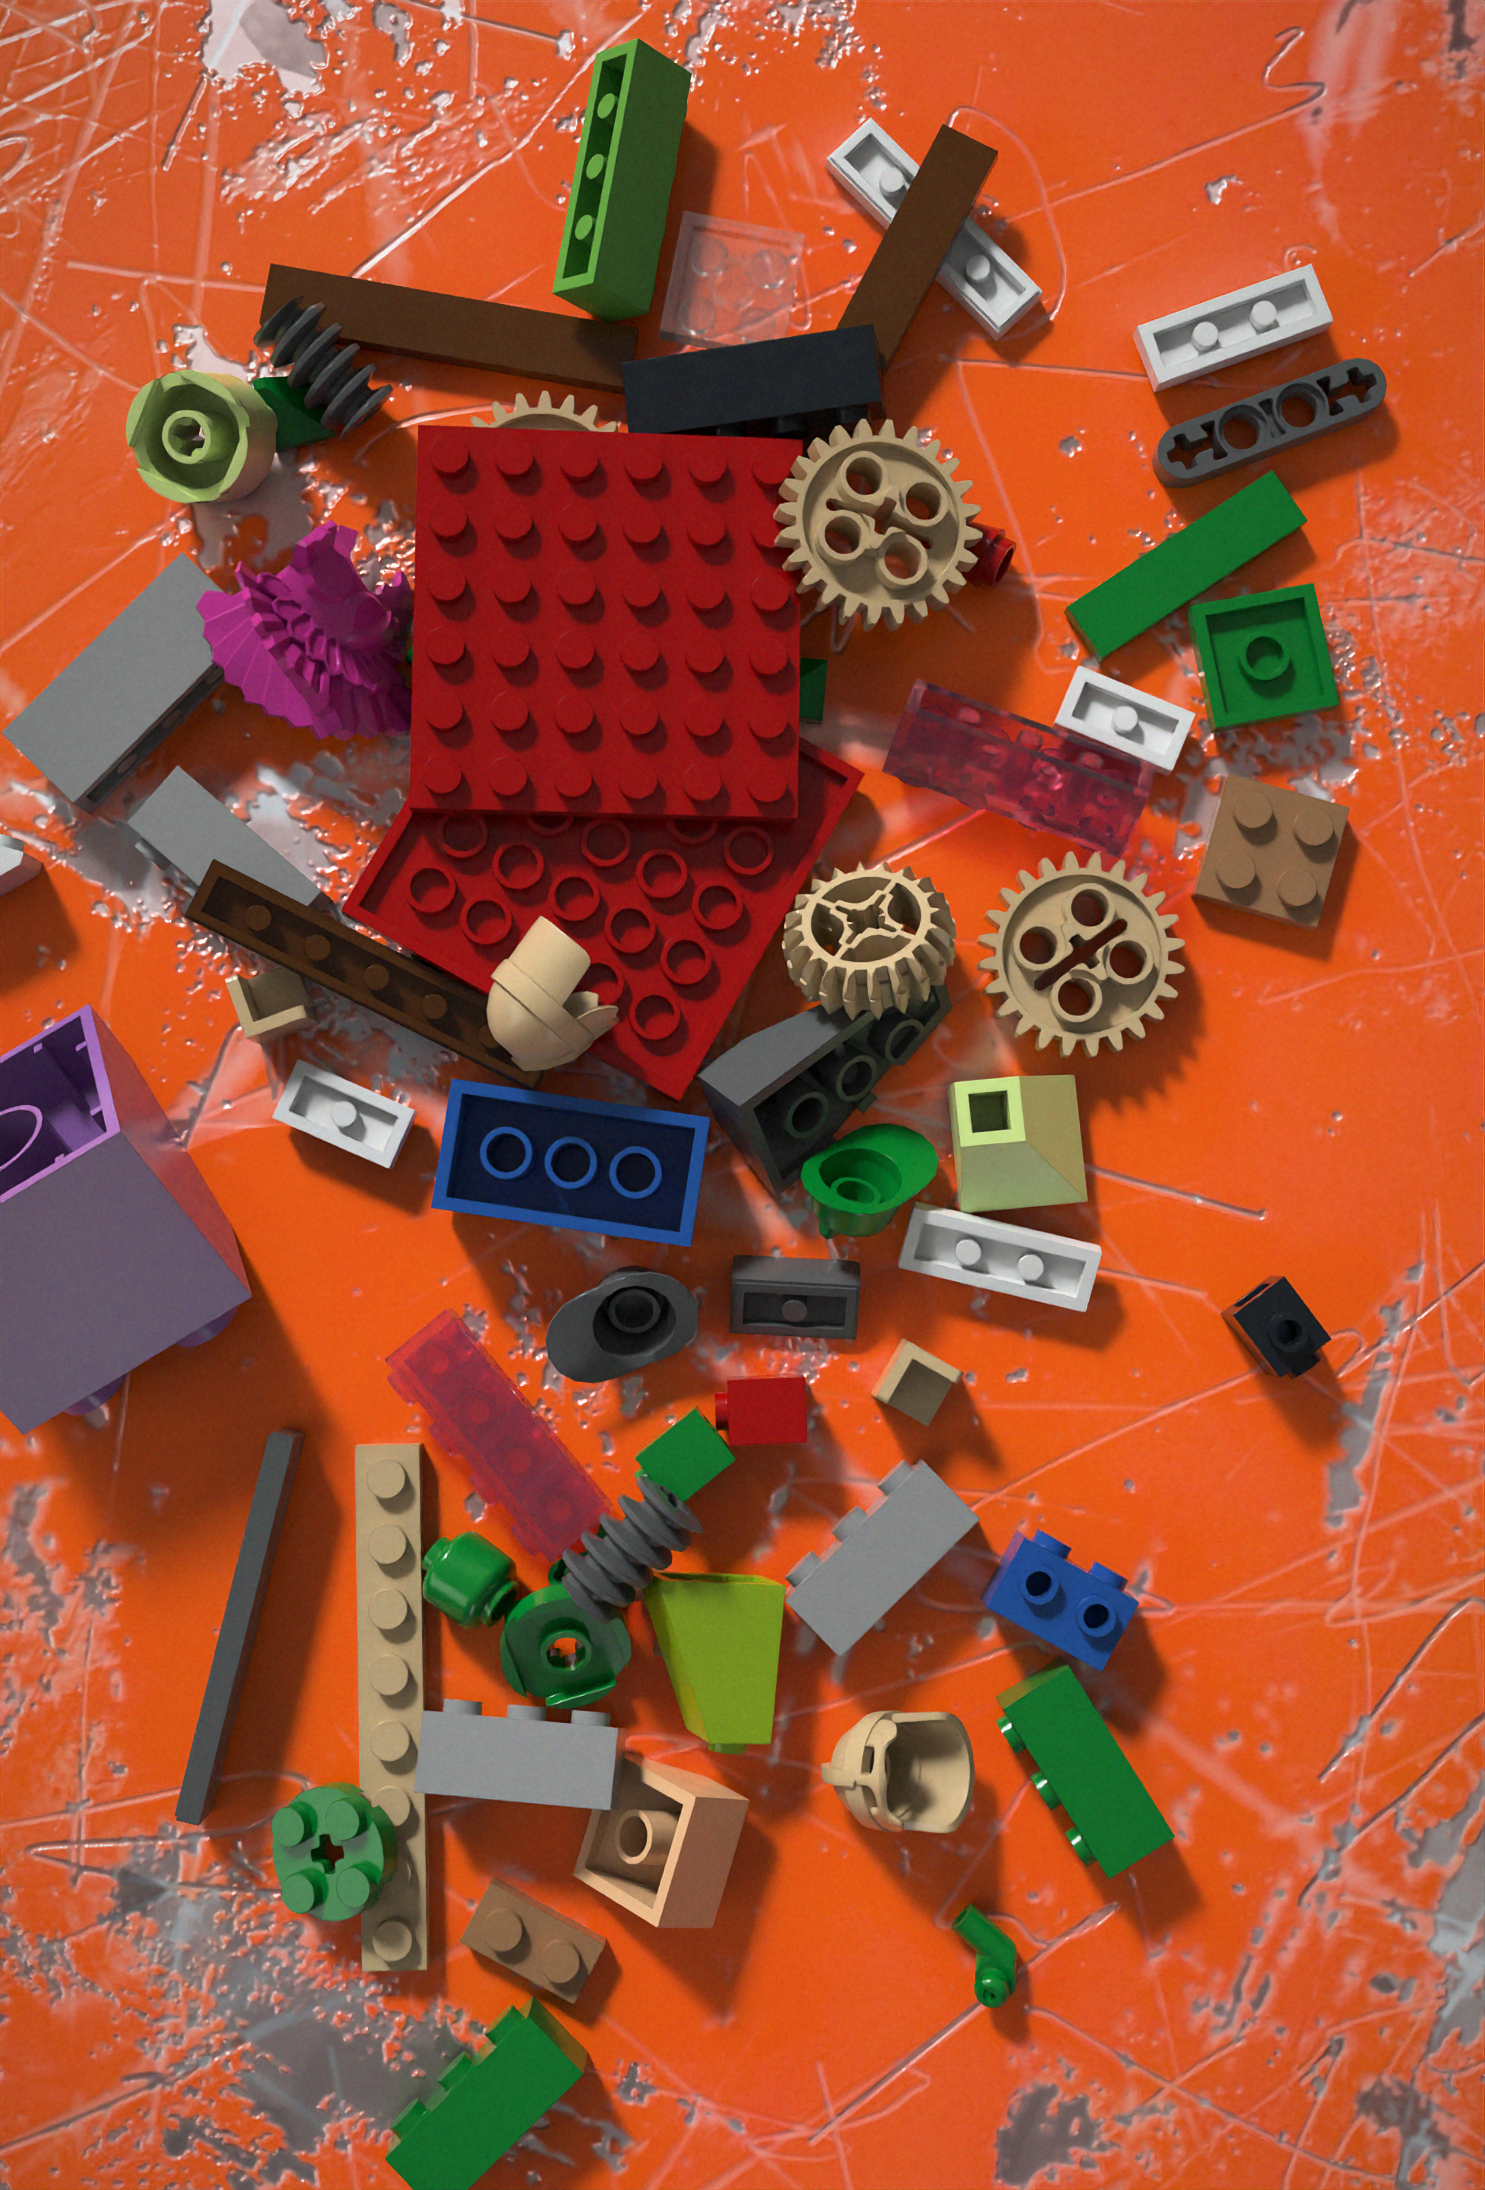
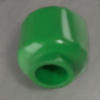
M475 1531L461 1533L452 1540H449L447 1537L440 1538L429 1549L421 1565V1568L427 1572L423 1582L424 1598L464 1629H473L483 1623L488 1627L495 1625L505 1615L506 1609L515 1601L520 1591V1585L515 1581L517 1566L514 1560Z

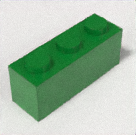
M1061 1656L996 1696L1006 1714L995 1720L1014 1753L1017 1755L1023 1750L1028 1749L1039 1766L1040 1770L1031 1775L1030 1778L1049 1809L1052 1811L1063 1805L1075 1826L1064 1833L1085 1867L1098 1861L1108 1879H1111L1175 1837L1074 1673Z
M535 1996L519 2010L513 2004L506 2007L486 2029L484 2035L489 2040L472 2057L466 2051L461 2052L438 2077L437 2082L441 2085V2088L425 2104L419 2098H415L392 2122L389 2129L394 2135L385 2160L413 2190H468L584 2074L588 2052Z

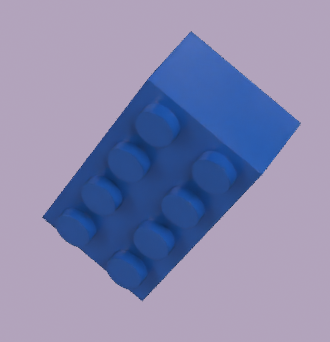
M451 1079L431 1208L692 1247L711 1120L710 1117Z

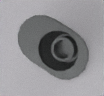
M638 1265L620 1267L605 1275L595 1288L579 1294L561 1306L551 1319L547 1330L545 1342L548 1358L560 1374L576 1382L595 1384L615 1379L681 1351L694 1336L699 1321L696 1300L684 1284L669 1275L659 1274L651 1268Z

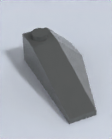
M945 981L944 985H930L931 991L929 992L927 1002L911 997L908 999L905 1014L894 1006L884 1008L879 1021L871 1010H862L852 1021L845 1012L844 1006L828 1015L825 1008L820 1004L746 1037L696 1074L715 1120L770 1192L778 1196L800 1179L803 1165L808 1159L837 1142L833 1135L854 1110L858 1109L864 1114L877 1097L871 1090L893 1064L896 1066L906 1064L952 1009L953 1006Z

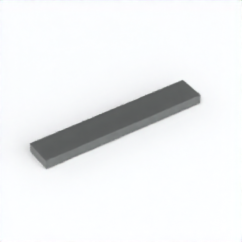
M283 1427L273 1431L268 1436L174 1815L177 1816L176 1821L199 1826L214 1808L306 1432Z

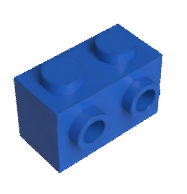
M1040 1529L1036 1531L1033 1539L1016 1531L980 1599L987 1608L1102 1672L1139 1604L1134 1597L1124 1591L1129 1580L1097 1561L1093 1562L1089 1571L1067 1559L1072 1548Z

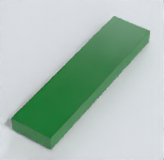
M1271 470L1068 605L1064 614L1097 662L1100 663L1301 529L1308 520L1274 471Z

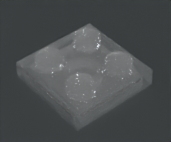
M683 211L659 330L660 340L712 349L787 337L804 254L806 234Z

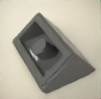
M752 1255L734 1256L729 1333L856 1340L861 1287L860 1264L856 1261Z

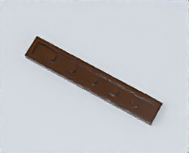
M942 124L836 327V329L873 324L879 342L883 378L998 160L997 150L945 124ZM835 426L810 429V435L803 439V457L810 459L807 450L817 437L829 445V436ZM852 432V433H848L849 436H850L851 439H852L853 432Z
M273 263L270 264L259 324L262 327L284 305L292 299L304 295L301 303L305 308L322 301L327 305L325 312L318 322L321 328L339 322L344 326L335 342L338 345L349 346L357 343L361 347L360 349L625 395L621 362L635 360L639 339L638 328Z
M216 859L212 860L184 915L185 918L528 1090H536L545 1070L523 1071L511 1060L513 1055L494 1039L487 1020L488 997Z

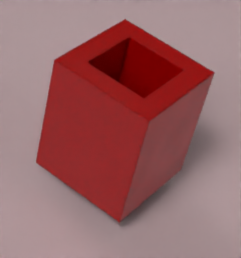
M803 1374L727 1377V1391L715 1392L716 1431L729 1430V1446L808 1443L805 1376Z

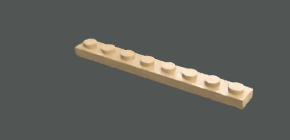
M423 1442L358 1444L355 1446L359 1788L364 1791L360 1793V1796L365 1798L372 1808L380 1805L388 1815L395 1832L398 1849L397 1868L392 1881L384 1884L381 1894L377 1897L380 1898L378 1902L370 1909L361 1913L362 1972L427 1970L431 1962L428 1794L414 1792L423 1710L427 1711L425 1598L423 1596L425 1570L421 1568L424 1559Z

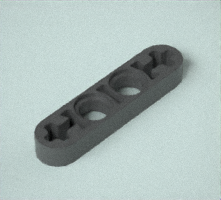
M1363 358L1348 359L1175 425L1164 433L1154 450L1152 457L1154 473L1168 487L1177 489L1188 488L1359 423L1371 416L1385 397L1387 388L1385 375L1380 367L1371 360ZM1349 378L1354 386L1365 385L1368 389L1361 403H1359L1355 395H1349L1336 400L1329 410L1328 398L1338 395L1349 381ZM1291 398L1303 399L1313 410V422L1306 427L1300 428L1290 425L1282 416V403ZM1233 420L1246 421L1255 430V445L1243 450L1232 447L1224 437V425ZM1205 431L1209 432L1211 448L1198 453L1190 464V469L1186 470L1181 461L1170 462L1168 458L1171 456L1175 444H1179L1183 452L1195 450L1202 447L1208 435Z

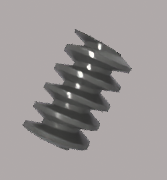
M300 295L284 305L262 325L254 335L253 343L260 349L277 345L270 357V364L274 369L279 370L294 365L287 378V385L293 390L311 385L304 398V406L308 410H315L328 405L320 420V425L324 430L328 431L345 426L337 440L340 441L376 414L387 402L394 388L388 384L371 390L368 384L377 367L373 363L355 370L351 364L361 347L354 343L338 349L335 342L344 326L339 322L321 328L318 322L325 312L327 305L322 301L305 308L301 303L304 295Z
M641 1475L636 1479V1484L644 1497L640 1503L626 1494H621L617 1498L618 1504L626 1516L622 1521L607 1512H603L599 1516V1522L607 1535L602 1539L588 1530L580 1535L581 1541L588 1552L585 1557L571 1549H565L561 1553L562 1559L570 1571L566 1576L562 1577L565 1590L575 1604L585 1613L606 1625L616 1619V1606L626 1607L635 1600L636 1592L634 1587L644 1589L653 1582V1569L662 1571L672 1564L673 1556L671 1550L682 1552L690 1546L691 1536L689 1531L699 1534L704 1532L696 1515L677 1495L666 1486L657 1484Z

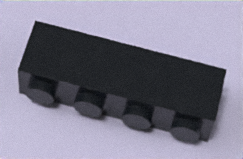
M873 324L621 362L629 433L754 438L772 435V438L804 439L810 435V429L841 425L847 433H852L861 419H866L870 427L873 425V420L887 419L880 348Z

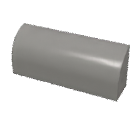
M183 552L1 732L71 802L90 815L224 682V669L211 662L212 647L202 637L205 621L195 608L205 591H223Z

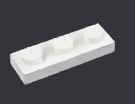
M1308 264L1136 326L1133 339L1155 393L1327 331L1334 320L1313 266Z
M913 1201L898 1259V1268L1086 1313L1102 1251L1100 1245Z

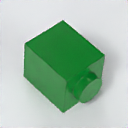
M695 1405L636 1453L634 1458L641 1468L633 1474L636 1479L641 1475L657 1484L666 1486L685 1502L736 1460V1454L720 1433L716 1431V1428L700 1408Z

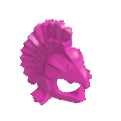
M331 519L323 526L315 528L308 536L296 543L290 565L280 573L271 574L264 572L256 577L240 561L235 575L242 589L235 595L220 591H205L195 607L205 621L202 637L212 647L211 662L224 669V683L241 688L243 703L260 706L265 716L281 718L291 729L309 728L316 740L333 735L345 741L355 735L356 732L366 739L376 737L382 732L389 738L400 737L409 732L411 728L412 690L404 685V677L394 667L402 663L406 653L405 638L399 636L406 627L412 610L410 584L405 573L400 570L394 574L392 586L384 582L374 591H369L358 576L350 558V551L355 546L358 531L343 525L337 527V524Z

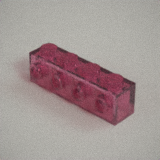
M916 678L882 772L898 777L900 781L911 787L928 788L955 798L969 808L985 809L1013 819L1029 830L1045 831L1073 841L1089 852H1103L1121 859L1149 798L1155 765Z
M453 1308L444 1309L384 1359L393 1370L386 1377L392 1388L409 1406L414 1405L418 1401L434 1420L427 1427L430 1434L451 1457L458 1451L475 1470L469 1476L473 1487L490 1506L494 1507L499 1502L502 1503L516 1520L510 1527L511 1532L532 1557H536L542 1552L550 1563L553 1562L565 1549H568L578 1541L584 1531H590L599 1523V1516L603 1512L609 1514L612 1512L615 1506Z

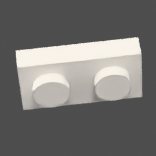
M1079 665L1073 675L1052 729L1168 776L1174 768L1195 713Z
M298 1059L272 1118L388 1169H393L418 1111Z

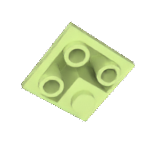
M1075 1075L1014 1076L954 1082L947 1087L960 1212L972 1213L1088 1201Z

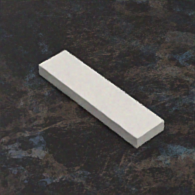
M871 117L826 158L825 169L886 230L920 168ZM969 216L935 279L995 341L1001 338L1040 301L1043 293L1027 274Z

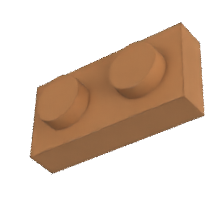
M493 1876L459 1942L574 2004L605 1947L606 1938Z

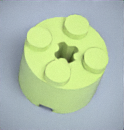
M181 370L166 374L159 379H154L142 387L129 409L126 422V437L128 447H133L135 458L140 467L136 468L143 481L161 496L180 503L225 502L248 496L268 474L276 450L278 422L272 408L266 405L265 401L253 387L240 378L222 372ZM201 427H202V434L205 436V438L199 435V432H200V428H201Z

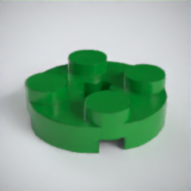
M563 1584L544 1587L523 1599L512 1602L506 1609L504 1615L505 1624L500 1635L501 1666L506 1680L517 1693L527 1698V1692L536 1697L545 1698L546 1706L558 1709L577 1708L603 1698L617 1685L616 1676L623 1670L624 1664L628 1667L631 1658L632 1648L629 1626L622 1609L616 1606L617 1616L612 1623L606 1625L598 1622L575 1604ZM561 1638H574L578 1640L575 1643V1652L570 1655H564L560 1648L549 1649V1647Z
M329 1782L306 1790L297 1795L287 1807L279 1809L273 1817L271 1830L273 1834L272 1853L274 1867L282 1886L281 1895L283 1902L289 1910L296 1914L307 1912L313 1917L324 1921L349 1919L373 1907L380 1899L377 1897L381 1894L384 1884L392 1881L398 1860L397 1840L392 1823L382 1807L378 1805L372 1808L365 1798L358 1795L364 1791L353 1784ZM328 1835H330L332 1844L342 1846L344 1851V1858L336 1861L335 1865L329 1860L325 1849Z

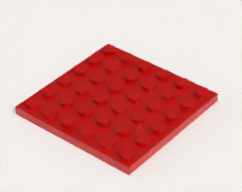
M418 425L410 811L417 813L796 823L798 819L801 594L796 589L801 582V569L795 571L783 570V564L794 550L793 548L775 546L774 540L780 531L790 527V525L773 519V515L779 504L789 502L778 492L786 478L796 479L790 468L798 456L803 457V439Z
M799 736L798 819L796 823L417 813L410 811L408 796L343 905L341 912L345 917L489 997L490 989L494 983V980L491 978L493 972L504 959H509L539 916L546 918L583 948L590 958V966L571 994L577 992L596 993L599 995L598 1006L613 1005L619 1008L616 1013L619 1017V1023L595 1039L592 1045L584 1052L679 1104L865 773Z

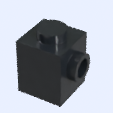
M1285 1276L1267 1277L1220 1313L1263 1372L1269 1376L1281 1378L1287 1374L1290 1379H1294L1302 1375L1321 1360L1322 1356L1318 1349L1331 1340V1337Z

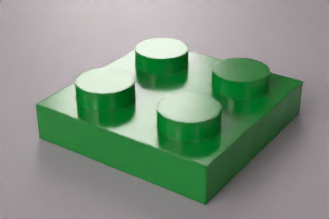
M1314 583L1191 605L1186 611L1210 733L1333 711L1339 706Z

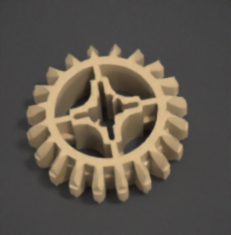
M886 860L877 870H867L862 862L859 861L856 871L844 874L835 867L830 882L813 879L810 889L811 894L796 895L794 911L786 914L782 949L784 958L787 961L789 976L794 980L795 986H801L802 993L806 996L808 1002L820 1000L828 1015L843 1006L852 1021L862 1010H871L879 1021L884 1008L892 1006L905 1014L908 999L912 997L927 1002L929 992L931 991L930 985H944V978L947 974L946 967L953 966V959L956 954L954 939L957 937L955 919L951 918L949 902L945 899L944 893L936 892V887L932 884L930 877L917 879L910 866L903 868L897 873H893ZM902 924L912 928L916 935L905 932ZM825 944L835 947V956L823 950Z

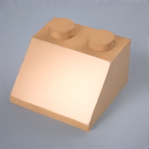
M624 1752L619 1809L611 1811L592 1809L573 1876L657 1928H713L750 1800L706 1776Z

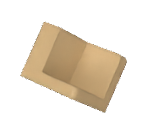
M283 966L249 979H245L238 974L225 979L245 1038L252 1042L264 1045L320 1024L304 977Z
M902 1338L871 1394L880 1401L888 1403L928 1427L952 1383L958 1384L964 1373Z

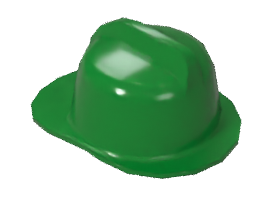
M887 1123L861 1127L848 1133L825 1150L813 1155L804 1163L800 1178L804 1189L811 1195V1204L816 1217L819 1219L820 1235L825 1239H831L839 1234L851 1237H869L880 1233L890 1224L899 1207L925 1189L935 1178L938 1158L934 1146L923 1135L905 1126Z

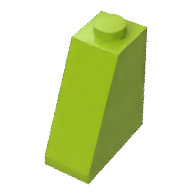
M653 1571V1582L648 1587L642 1589L686 1729L707 1741L708 1749L718 1753L744 1754L747 1751V1744H771L786 1586L762 1575Z

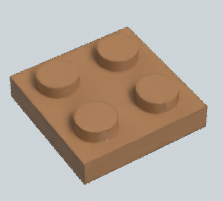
M1228 773L1222 781L1191 897L1312 931L1316 929L1350 807Z

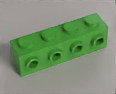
M639 38L596 53L552 294L607 323L649 314L651 300L655 292V276L661 243L666 231L665 221L672 183L677 171L676 161L683 122L688 110L687 100L692 73Z

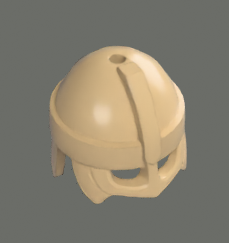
M539 916L509 959H504L491 975L494 983L490 989L486 1009L488 1026L494 1039L513 1055L511 1060L523 1071L547 1070L568 1063L586 1051L595 1039L619 1023V1017L616 1015L619 1008L613 1005L598 1006L599 995L596 993L577 992L571 994L590 966V958L583 948L542 916Z
M888 1710L867 1714L844 1733L835 1747L831 1762L821 1764V1775L825 1783L833 1785L841 1803L862 1825L868 1828L885 1832H902L905 1829L949 1833L955 1831L960 1826L969 1810L974 1790L975 1765L970 1738L963 1723L955 1715L949 1712L937 1711L905 1713L898 1710Z

